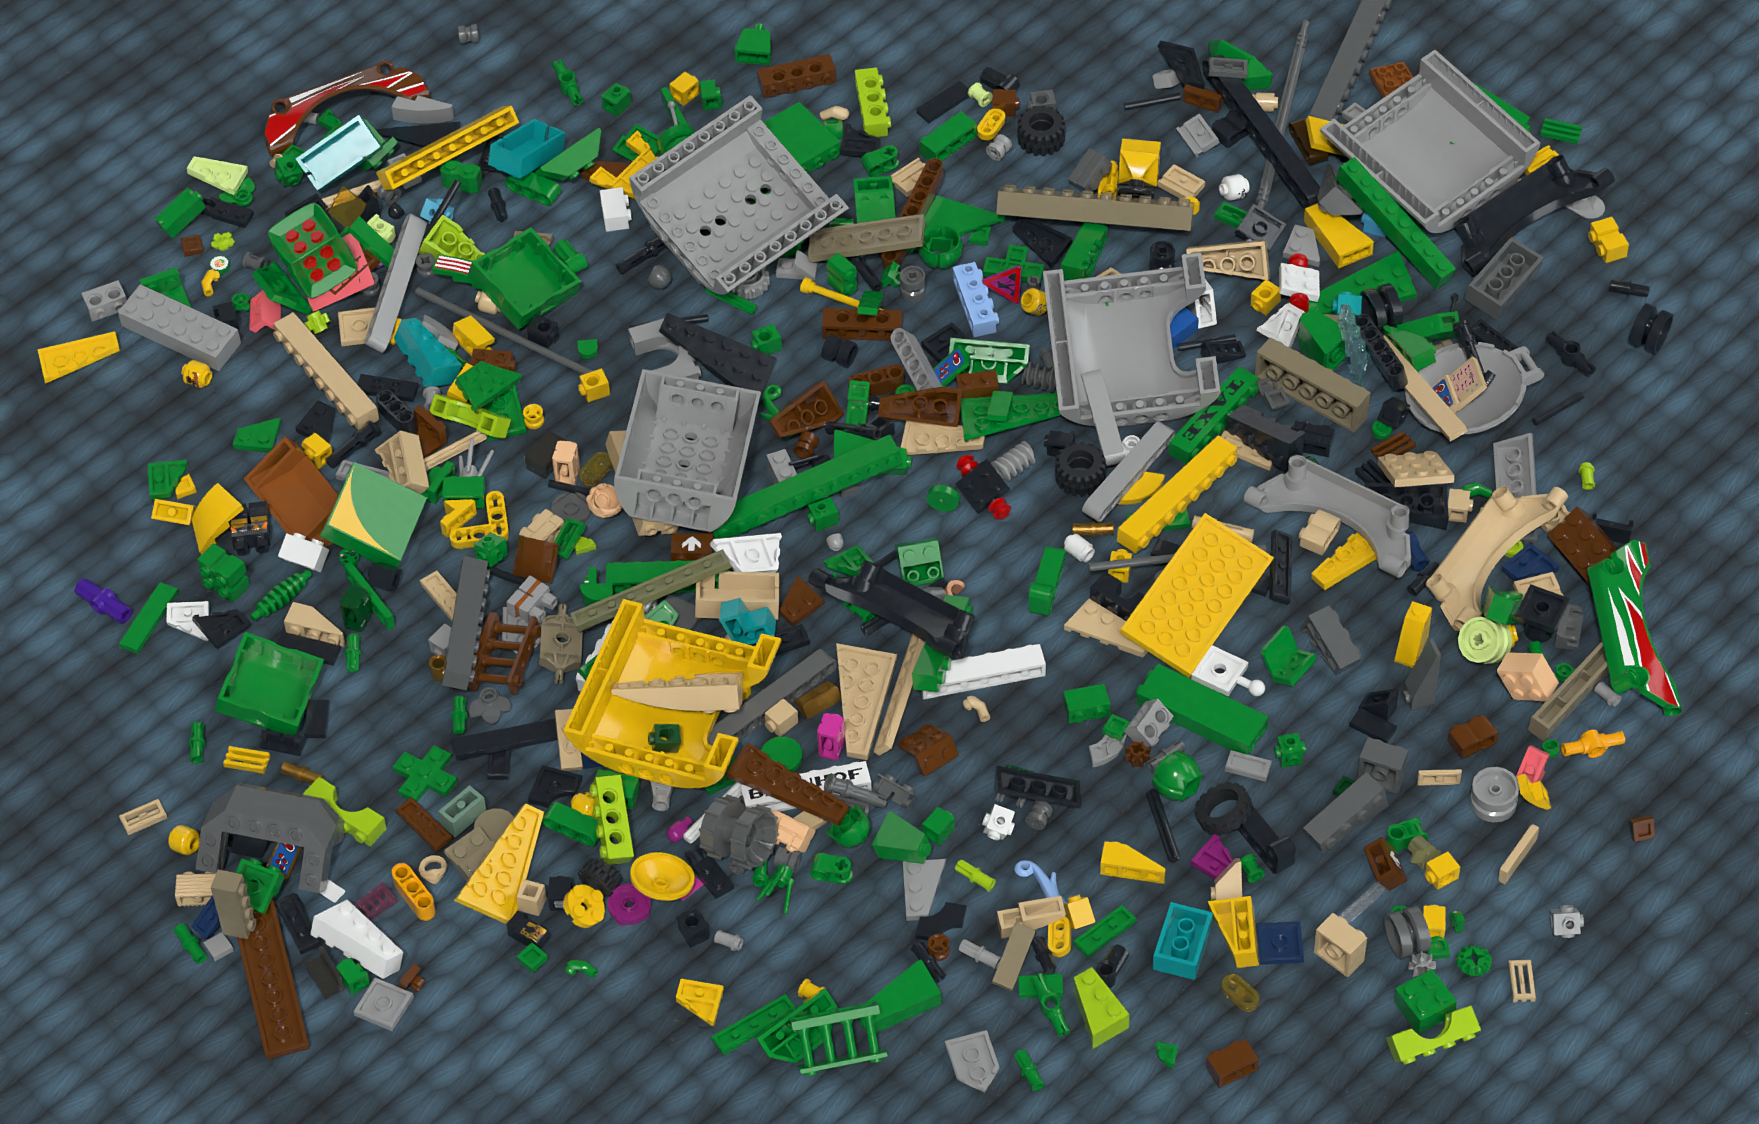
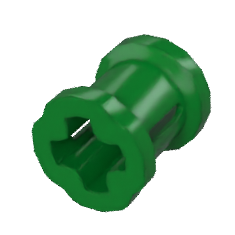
M1254 854L1246 855L1240 859L1241 869L1246 873L1249 883H1255L1264 877V870L1256 863Z

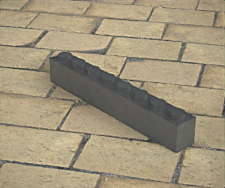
M463 557L444 668L443 686L467 690L468 683H473L475 670H471V668H475L477 656L474 653L478 652L479 641H476V638H480L482 628L478 624H482L484 612H480V610H484L486 598L482 596H486L488 584H485V582H488L490 570L487 569L488 561Z

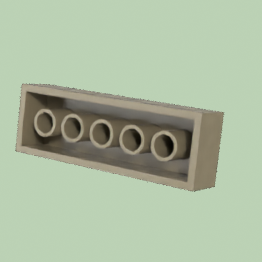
M1271 337L1257 351L1255 375L1259 377V380L1266 378L1276 380L1279 386L1277 388L1282 387L1287 396L1353 433L1368 418L1371 392L1352 383L1349 379L1343 378L1331 369L1323 367L1316 361L1305 357L1298 351L1285 346L1282 342L1276 341ZM1271 381L1267 382L1268 385L1274 388Z

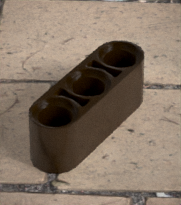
M1307 117L1289 122L1290 135L1308 165L1328 160V152L1311 148L1305 121Z

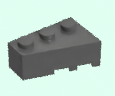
M1330 605L1309 615L1299 629L1302 634L1307 633L1312 639L1310 644L1313 648L1318 647L1323 653L1321 658L1335 675L1356 666L1361 660V653L1358 647L1353 645L1349 632L1346 628L1342 627L1337 612L1332 610Z

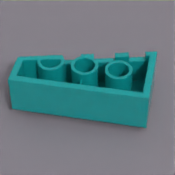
M417 318L402 319L393 339L402 353L408 355L407 361L410 365L415 366V373L418 377H422L423 386L452 384L457 378L462 364L445 348L444 344L433 336V333Z

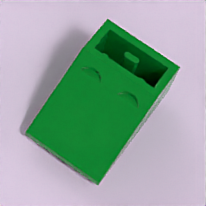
M892 176L853 179L857 223L896 218Z

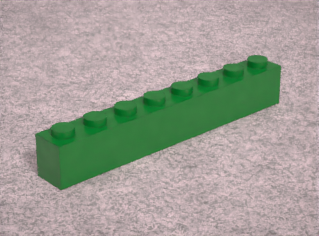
M1355 157L1341 165L1336 175L1337 181L1436 290L1449 282L1456 268Z

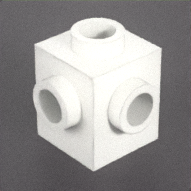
M995 804L990 814H985L982 825L985 826L983 833L988 834L987 836L993 840H1003L1007 834L1011 835L1015 824L1011 821L1015 812Z

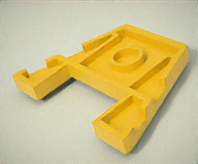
M636 131L626 141V146L639 156L618 177L613 176L600 167L590 176L589 181L607 189L623 187L624 195L628 194V197L636 199L629 177L658 157H655L650 150L651 147L641 138L640 132Z

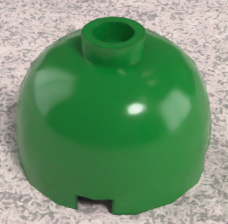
M853 804L855 806L853 808L849 807L848 813L839 826L831 823L830 829L827 827L828 836L842 847H854L862 844L869 833V818L857 804Z

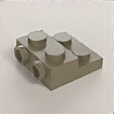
M478 826L446 848L444 853L467 882L495 842L490 841L480 826Z

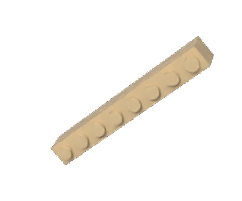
M294 312L273 323L275 339L283 343L286 352L294 356L299 366L302 365L307 376L314 379L316 386L320 390H324L327 399L335 403L340 414H345L351 426L354 425L359 431L366 425L368 420L373 423L379 420L375 404Z

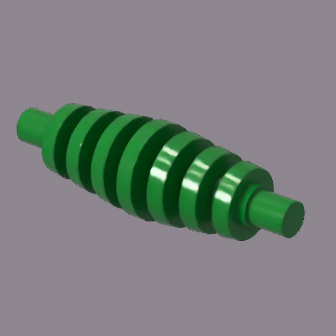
M306 569L301 574L295 573L292 577H288L285 581H281L278 585L272 587V590L267 592L266 596L261 599V602L255 605L256 610L250 614L251 619L256 621L261 616L266 618L270 613L273 614L277 609H281L284 605L289 604L290 600L295 598V594H298L306 586V580L312 576L311 572Z

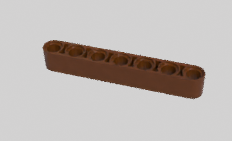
M933 158L926 162L900 217L924 214L925 217L944 179L943 163L941 160ZM908 249L882 252L883 269L893 261L901 266Z

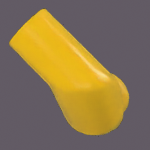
M214 269L208 270L201 281L205 296L213 295L211 283L212 281H218V278H220V273L214 271Z

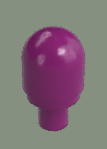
M686 816L682 821L674 822L667 830V838L671 842H679L688 830L687 827L693 822L692 819Z

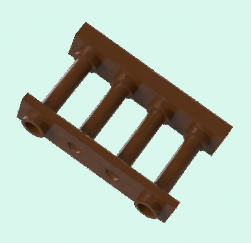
M489 612L479 638L478 652L474 653L477 656L475 668H471V670H475L473 683H468L470 691H478L480 683L484 681L508 684L512 695H516L518 688L522 685V677L537 637L541 634V626L538 624L535 616H531L528 626L503 624L497 613ZM502 632L524 634L522 642L497 640ZM496 648L518 650L515 659L491 657L493 650ZM489 665L512 667L509 675L485 673L486 667Z

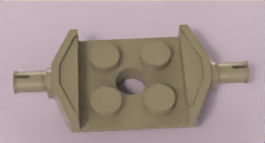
M563 604L558 606L557 615H548L541 621L540 658L538 664L555 672L554 682L558 684V680L559 684H563V673L580 669L583 630L577 631L572 617L566 615L567 605L565 604L563 609ZM558 637H563V638H565L567 641L564 642V643H562V642H559V641L557 640V638H558Z

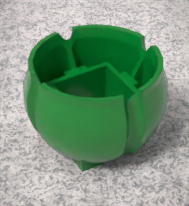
M935 224L924 230L923 246L918 247V252L923 262L927 264V267L950 270L951 266L961 256L962 240L957 230L953 227L946 225L943 228L941 224ZM932 251L945 252V253L936 254V253H934V252H932Z
M1176 750L1173 752L1174 755L1168 754L1157 766L1153 773L1156 777L1152 778V784L1163 797L1181 802L1197 793L1203 773L1200 772L1194 758Z

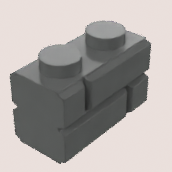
M1089 148L1068 178V181L1081 191H1094L1099 187V182L1104 175L1110 171L1112 163L1103 154Z

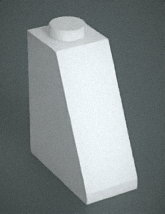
M1206 279V290L1188 305L1190 312L1199 318L1198 329L1217 324L1213 288Z

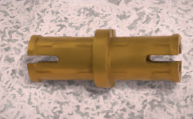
M1091 521V523H1072L1073 534L1091 537L1096 535H1114V522L1095 523V521Z
M288 761L282 764L280 771L281 774L291 776L301 783L313 784L318 777L322 779L325 777L323 774L309 770L306 766H297Z

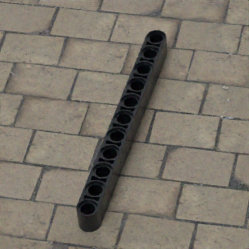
M1222 54L1214 56L1215 58H1225ZM1209 58L1203 60L1202 67L1207 77L1232 111H1236L1239 119L1246 123V130L1301 205L1307 208L1319 203L1317 198L1320 189L1319 184L1242 80L1232 77L1209 76Z

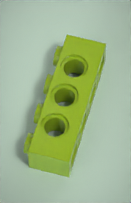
M877 67L855 70V85L864 131L875 137L888 136V128H891L890 116L886 117V114H888V104L883 102V100H886L885 89H881V86H883L882 75H878Z
M621 775L595 777L592 785H590V796L594 797L595 805H593V815L598 821L596 834L597 838L601 839L600 857L604 859V864L630 863L634 854ZM603 797H609L612 803H606ZM606 817H612L615 823H609ZM609 837L616 838L619 844L611 843Z

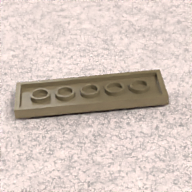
M924 214L819 229L810 235L809 262L828 260L837 253H840L843 257L922 247L925 230Z

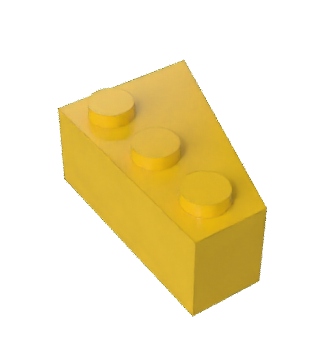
M1251 896L1208 901L1210 912H1213V920L1237 968L1259 966L1255 914Z

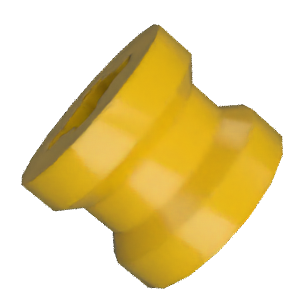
M530 404L524 408L523 416L526 427L529 429L540 428L544 424L542 407L538 404Z

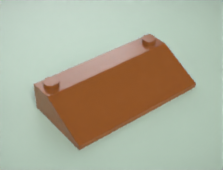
M285 436L250 471L244 480L261 501H267L269 512L287 534L293 536L294 533L306 536L305 540L312 542V539L321 541L326 548L332 542L319 535L330 511L336 503L338 493L302 448Z

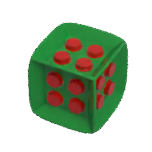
M311 203L298 209L276 223L268 231L269 240L277 255L287 267L298 287L310 299L331 290L357 270L356 261L347 244L338 234L333 222L317 203Z

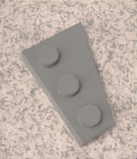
M946 859L925 860L924 864L903 861L907 921L919 920L920 916L927 917L930 915L935 894L941 881V875L946 865Z

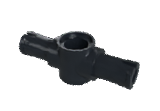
M1552 331V333L1547 335L1546 341L1557 349V352L1561 355V362L1565 366L1578 367L1587 377L1595 372L1596 367L1586 360L1585 355L1580 352L1581 346L1578 342L1564 340L1556 331Z

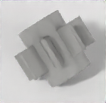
M1423 951L1416 956L1412 954L1409 970H1413V977L1419 976L1431 969H1436V962L1432 961V954L1428 955L1423 953Z

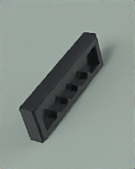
M1482 319L1470 326L1471 333L1475 336V341L1492 344L1495 348L1502 351L1505 349L1508 352L1518 348Z
M361 374L357 383L366 395L376 396L381 391L389 390L400 400L414 402L419 388L416 382Z

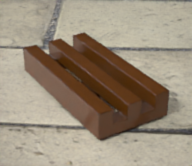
M1403 430L1371 448V453L1377 459L1389 452L1395 455H1403L1416 448V443L1411 441V437L1406 436V432Z

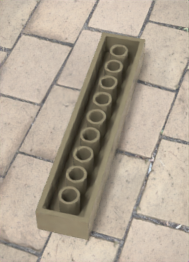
M1005 184L998 191L996 214L1187 231H1191L1193 223L1194 203H1191L1190 199L1180 198L1178 201H1171L1169 197H1159L1158 200L1151 199V196L1148 195L1132 198V194L1113 196L1111 192H1101L1100 195L1093 194V191L1082 190V193H1074L1073 189H1063L1060 192L1055 191V188L1043 187L1042 190H1037L1035 186L1025 185L1024 188H1016L1015 184Z

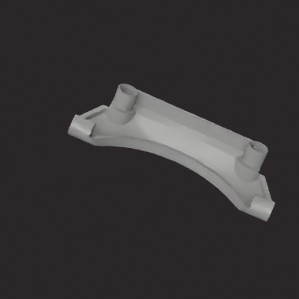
M1292 456L1289 459L1288 472L1285 475L1281 473L1257 488L1251 486L1244 495V502L1266 513L1282 511L1316 513L1320 509L1341 518V522L1356 530L1369 543L1375 553L1378 568L1398 578L1411 565L1410 535L1405 533L1409 528V508L1326 469L1303 456Z

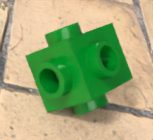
M290 154L276 158L274 173L277 181H280L283 187L295 186L300 183L304 171L297 162L295 155Z
M492 532L474 543L476 559L488 561L487 566L489 567L494 566L508 556L506 539Z
M1298 733L1277 737V746H1274L1275 757L1279 759L1281 768L1302 765L1306 747L1304 741H1300Z

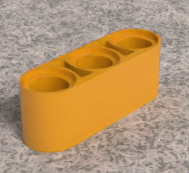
M396 864L392 868L395 888L420 920L432 919L436 912L432 895L407 864Z

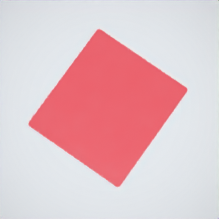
M348 234L342 238L354 259L361 256L358 260L359 262L356 261V271H359L363 268V265L367 264L359 241L351 234ZM369 266L336 295L327 291L318 297L308 298L310 306L313 308L312 311L319 310L373 285L375 282ZM342 283L338 284L332 289L336 291L342 286Z

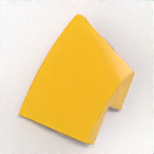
M218 483L203 497L192 517L196 541L201 555L213 543L216 545L215 538L230 527L228 522L244 510L243 506Z

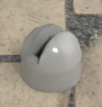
M833 534L826 539L829 548L833 551H839L843 547L844 540L841 534Z

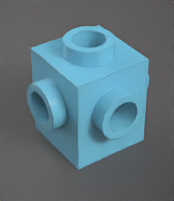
M426 198L420 217L428 220L430 223L443 199ZM448 206L444 216L452 220L454 208Z

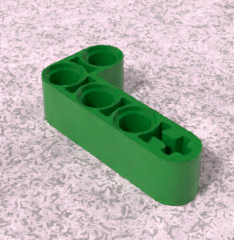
M1045 546L1036 581L1032 582L1030 586V613L1050 616L1066 559V549Z

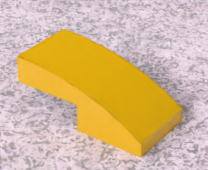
M1526 774L1517 776L1520 793L1528 802L1546 810L1551 809L1548 792L1541 781L1531 783Z

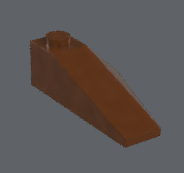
M942 386L880 397L878 417L958 427L962 389Z

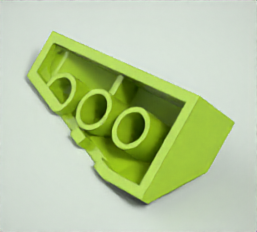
M444 215L440 217L424 239L418 252L419 254L430 253L435 257V260L438 254L471 261L485 255V253L477 249L474 245L475 242L471 238L468 239L462 232L463 229L457 223Z

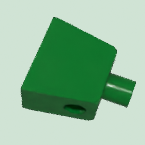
M755 24L753 29H743L735 46V62L771 66L770 31L765 30L762 24Z

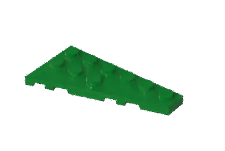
M1398 250L1321 290L1318 302L1309 300L1308 311L1314 308L1322 314L1334 315V311H1331V302L1341 292L1353 293L1352 295L1360 296L1361 291L1369 288L1376 290L1379 285L1390 283L1394 286L1401 302L1416 299L1417 292Z

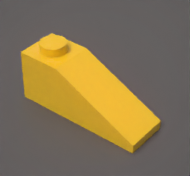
M1104 842L1100 875L1165 883L1166 869L1126 844Z

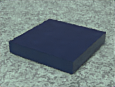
M1300 922L1257 923L1260 965L1304 963Z

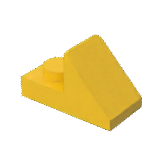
M474 500L444 501L447 515L440 521L442 534L448 538L451 531L462 527L477 514Z

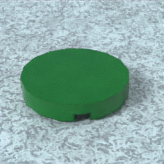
M789 737L772 738L761 749L770 759L776 763L779 761L792 773L802 763L800 744Z

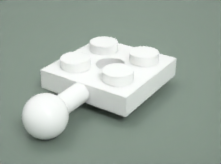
M1213 645L1191 675L1192 680L1226 696L1230 695L1236 684L1248 688L1253 696H1261L1265 692V685L1261 680L1251 681L1242 677L1248 668L1247 661ZM1222 668L1225 670V672L1220 674L1216 673L1214 670Z

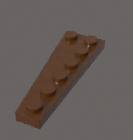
M750 743L744 746L726 772L727 778L837 826L840 825L849 811V805L827 791L822 790L814 783H808L798 773H792L779 761L776 763L766 753Z

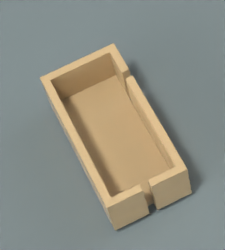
M720 572L719 589H714L715 575L696 582L695 618H719L722 602L741 598L748 611L768 607L774 618L778 620L779 573Z

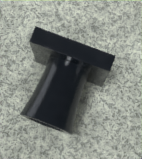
M1530 584L1515 614V620L1526 624L1524 634L1529 640L1539 641L1540 643L1546 642L1555 633L1570 598Z

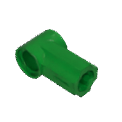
M559 240L553 247L558 258L574 274L588 268L584 255L581 252L577 253L568 240Z

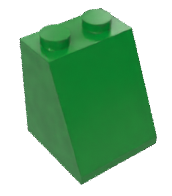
M1311 308L1307 313H1303L1299 319L1298 346L1307 358L1334 371L1349 354L1351 330Z

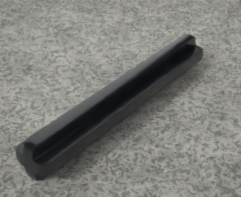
M1151 789L1146 792V796L1167 858L1172 863L1180 860V854L1160 795L1157 790Z

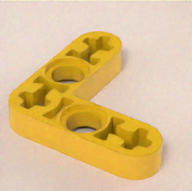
M492 491L486 496L489 524L454 529L449 536L452 547L456 549L474 547V543L480 540L474 537L475 534L483 533L486 536L492 532L498 535L497 527H501L502 532L498 536L505 538L506 541L508 540L509 530L505 502L501 492ZM497 499L498 507H494L493 500ZM495 514H501L503 516L499 520H494L492 518Z

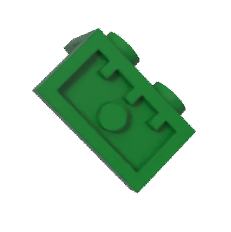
M177 267L139 279L141 285L191 308Z

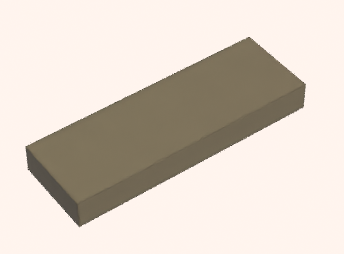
M1018 923L1014 924L992 984L1009 991L1013 990L1035 930Z

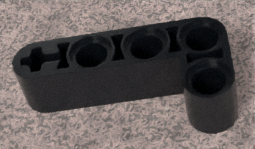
M1253 806L1250 817L1248 816L1247 821L1239 825L1240 827L1237 830L1274 874H1277L1295 863V845L1287 835L1279 838Z

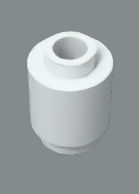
M1078 534L1069 535L1064 542V549L1079 561L1088 562L1095 553L1092 544Z

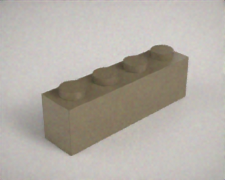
M218 869L211 885V891L222 932L225 935L248 939L250 932L255 930L256 919L253 916V907L250 904V896L247 893V884H245L243 874Z

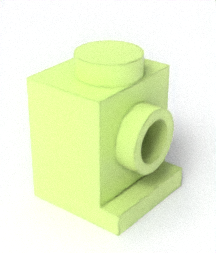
M377 214L367 222L388 243L393 242L396 237L394 226L380 219Z

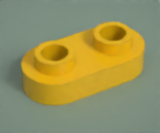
M991 109L986 113L977 127V135L980 139L991 140L997 135L1005 123L1004 111L1001 109Z
M1065 916L1048 924V948L1055 957H1063L1071 950V924Z

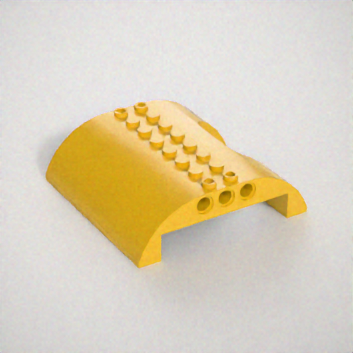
M623 599L564 727L563 733L584 755L614 771L679 788H703L713 785L724 776L739 741L737 737L718 733L713 746L708 744L709 736L721 710H716L713 713H704L703 711L656 707L614 695L611 689L615 683L643 680L644 684H648L649 681L658 678L668 682L677 676H683V679L686 680L695 678V674L743 672V689L751 687L762 681L768 674L780 646L781 638L761 633L756 646L645 619L643 604ZM654 724H679L681 745L677 753L652 751V745L648 744V733L652 731Z

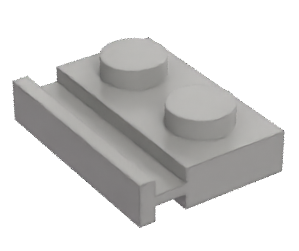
M1200 114L1185 122L1182 127L1176 128L1195 157L1220 143Z

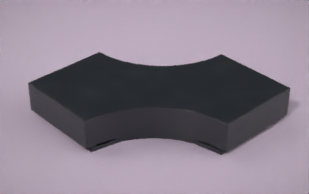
M945 902L944 907L938 913L927 917L920 916L916 930V939L928 941L934 934H943L945 931L953 928H963L967 905Z

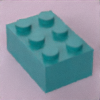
M1171 902L1153 956V970L1195 980L1212 929L1213 912Z

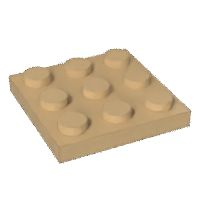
M1425 451L1421 454L1407 452L1404 455L1386 454L1383 457H1378V466L1394 487L1454 483V474L1437 452Z

